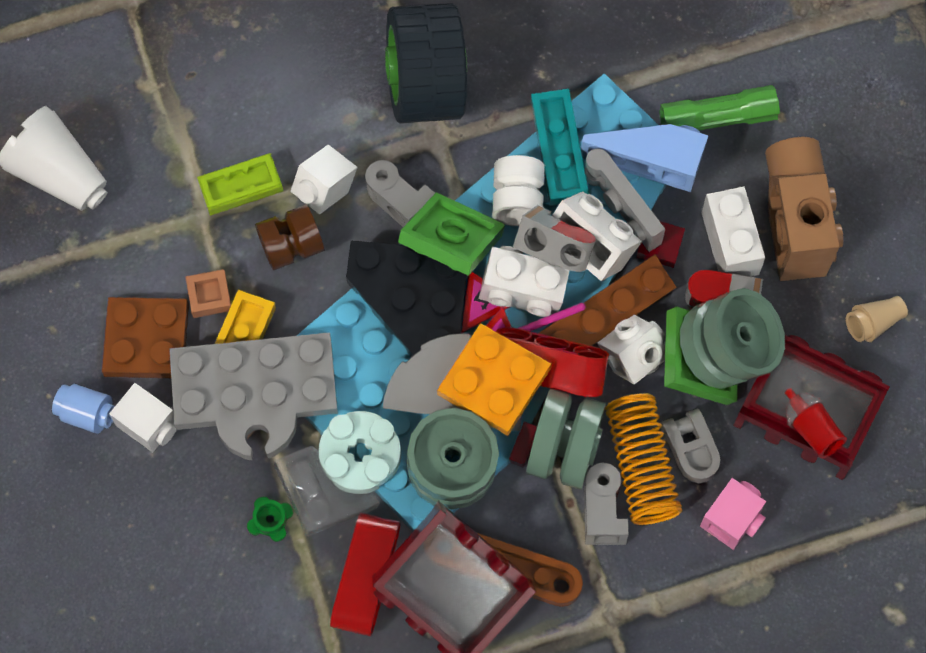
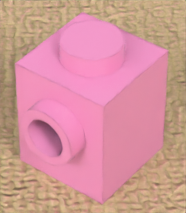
M732 478L705 514L700 527L734 550L745 533L753 537L766 519L765 516L760 514L766 501L761 498L760 491L746 481L739 483Z

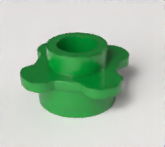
M259 497L254 502L253 519L247 523L249 533L254 536L259 534L270 536L275 542L282 541L287 534L285 530L287 520L293 516L292 506L289 503L280 504L275 500H269L268 497ZM268 516L274 517V521L270 523L266 519Z

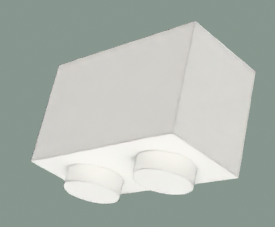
M745 187L706 194L701 213L718 272L748 277L759 275L765 255Z

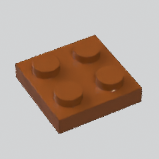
M108 297L102 365L104 377L171 378L170 348L186 347L188 300Z

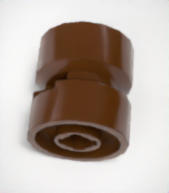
M307 204L287 211L285 218L282 220L274 216L255 224L260 242L273 271L294 263L295 256L297 255L305 259L325 251L318 227Z

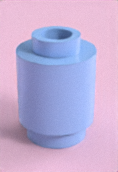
M72 384L71 386L62 385L54 397L52 413L59 416L61 422L98 434L104 428H109L113 423L109 413L115 406L112 405L113 401L110 395L77 384Z

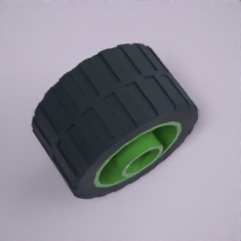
M453 3L391 7L388 11L385 66L393 113L398 123L458 120L464 116L467 98V57L460 13L457 6Z

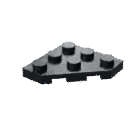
M351 240L346 274L347 283L369 305L373 314L391 335L394 334L406 348L410 357L419 352L421 345L430 340L445 335L461 333L466 274L455 271L447 265L426 255L419 254L404 245Z

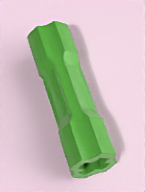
M773 85L745 89L738 94L697 101L687 99L660 104L659 114L661 125L672 124L679 127L687 125L698 130H705L740 123L755 124L778 120L780 108L776 89Z

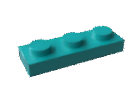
M563 89L531 94L532 111L541 160L544 164V177L550 206L559 205L562 200L582 191L589 194L570 90Z

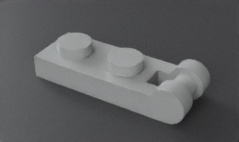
M602 149L591 150L586 157L585 174L587 183L599 186L604 192L603 198L609 209L613 213L619 212L627 224L633 229V234L642 241L649 252L661 245L665 233L663 225L609 154Z

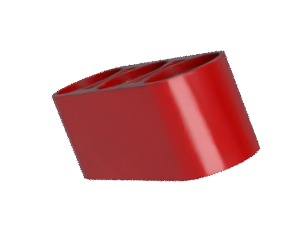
M503 327L496 330L500 335L551 363V369L540 386L584 397H598L603 394L609 358L607 351L518 328Z
M360 512L333 606L330 627L372 636L381 606V601L373 593L376 588L373 587L372 576L395 553L401 522Z

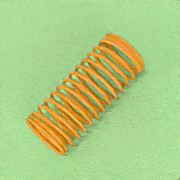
M648 393L623 396L611 401L605 407L606 416L610 418L608 424L612 427L610 433L614 436L612 441L616 444L614 450L618 453L616 459L620 461L618 467L622 470L620 475L624 479L622 485L626 487L624 493L629 496L626 502L630 505L628 511L631 513L630 521L636 525L663 522L678 516L682 512L681 503L674 500L679 495L677 492H673L677 486L674 483H670L675 477L672 474H668L673 469L671 466L666 465L670 462V458L665 457L668 450L662 448L666 444L665 440L660 439L664 435L662 431H659L662 424L656 422L660 418L655 413L658 409L655 405L657 403L656 398ZM638 401H649L646 404L634 406L624 410H614L615 408L622 406L624 404ZM656 417L644 423L621 426L635 419ZM613 420L619 421L615 425L612 423ZM657 425V427L644 432L623 434L639 427ZM615 428L622 429L618 433L614 432ZM660 434L644 441L625 443L640 436ZM617 437L624 438L619 442L616 441ZM661 443L648 449L628 451L645 444ZM618 446H627L622 450L618 449ZM663 451V453L652 457L629 460L646 453ZM621 454H623V455H629V456L625 457L624 459H621V458H620V455H621ZM666 460L648 467L633 468L647 462ZM623 463H632L627 467H622ZM667 469L657 474L635 477L645 472ZM625 472H634L628 476L624 475ZM669 478L653 484L639 485L654 479ZM628 480L636 481L630 485L626 484ZM671 486L662 491L640 494L648 490ZM629 489H639L632 494L628 493ZM674 495L663 500L642 503L653 498ZM631 498H641L635 502L630 501ZM635 506L642 507L635 511L632 510V508ZM644 515H654V516H648V517H641V516H644Z

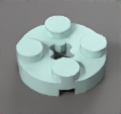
M354 411L345 415H338L330 421L329 426L321 436L319 443L320 464L327 477L340 490L353 494L371 493L379 489V486L386 483L389 478L391 480L396 474L401 460L399 438L394 431L392 423L375 413ZM357 443H364L365 448L372 450L371 455H364L362 462H356L354 454L348 453L350 448L356 447Z

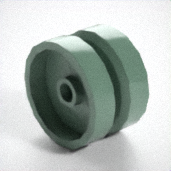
M742 288L718 296L714 300H709L693 307L685 315L681 325L680 346L685 362L695 377L707 386L723 389L772 372L780 364L785 350V332L780 317L772 304L758 292Z
M550 388L535 433L526 474L546 480L552 475L557 458L561 457L564 458L560 471L562 485L582 490L589 465L593 466L603 431V429H600L606 403L585 398L579 404L575 420H570L569 416L573 402L571 393Z
M449 408L433 412L419 422L410 436L407 449V469L410 483L418 495L433 506L439 500L450 510L469 507L483 498L493 484L499 457L496 435L488 423L472 411ZM448 455L452 459L456 455L460 459L457 462H449L445 456Z

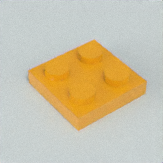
M480 323L437 389V395L460 409L472 411L485 420L489 426L509 436L550 371L551 363Z

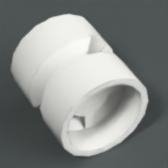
M513 155L500 158L494 163L493 187L497 191L493 193V219L505 225L519 226L522 215L537 205L543 207L544 195L540 192V188L544 185V164L542 161L534 157Z

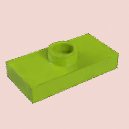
M271 153L197 177L210 216L284 192Z

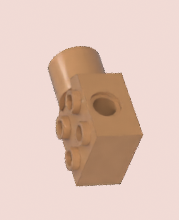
M795 137L776 142L767 148L765 155L769 172L768 215L780 281L825 277L832 262H836L838 249L843 247V231L841 224H835L833 211L836 210L837 206L836 193L833 187H828L820 143L818 140L810 137Z

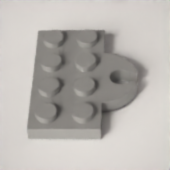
M330 332L170 348L173 413L176 430L217 426L219 437L230 452L243 459L252 460L253 458L252 448L247 444V438L253 431L263 430L269 434V440L265 445V451L269 459L288 447L296 433L297 418L338 414Z

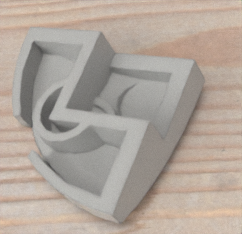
M450 334L435 338L421 345V350L407 362L402 361L389 381L384 396L383 408L429 415L437 410L460 409L438 396L437 389L470 340V334Z

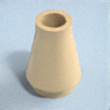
M899 296L855 305L852 311L846 315L847 328L856 341L862 342L865 340L872 342L899 320L907 317V306Z

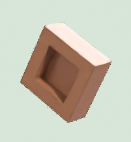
M224 269L185 277L193 318L229 312L231 300Z

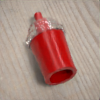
M791 388L785 391L786 396L790 399L785 409L788 425L804 438L821 459L837 452L845 444L847 437L827 412L824 402L820 397H815L810 393L795 394Z

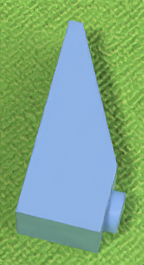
M672 124L585 134L581 142L582 159L586 160L587 154L591 150H605L621 171L691 192L704 154L708 135L700 133L698 129L691 126L682 125L679 127Z

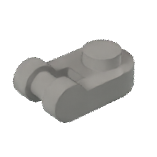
M697 408L686 412V417L674 421L673 418L660 422L662 424L661 431L664 433L663 437L669 445L682 475L695 483H703L712 479L719 469L721 459L701 411ZM692 432L696 440L684 443L681 435Z

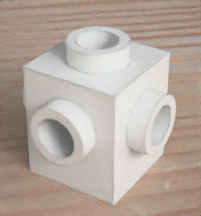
M636 315L618 323L615 330L598 342L599 347L609 353L608 363L613 372L632 384H636L646 375L655 372L659 365L665 361L664 341L666 336L663 330L654 321L647 322Z

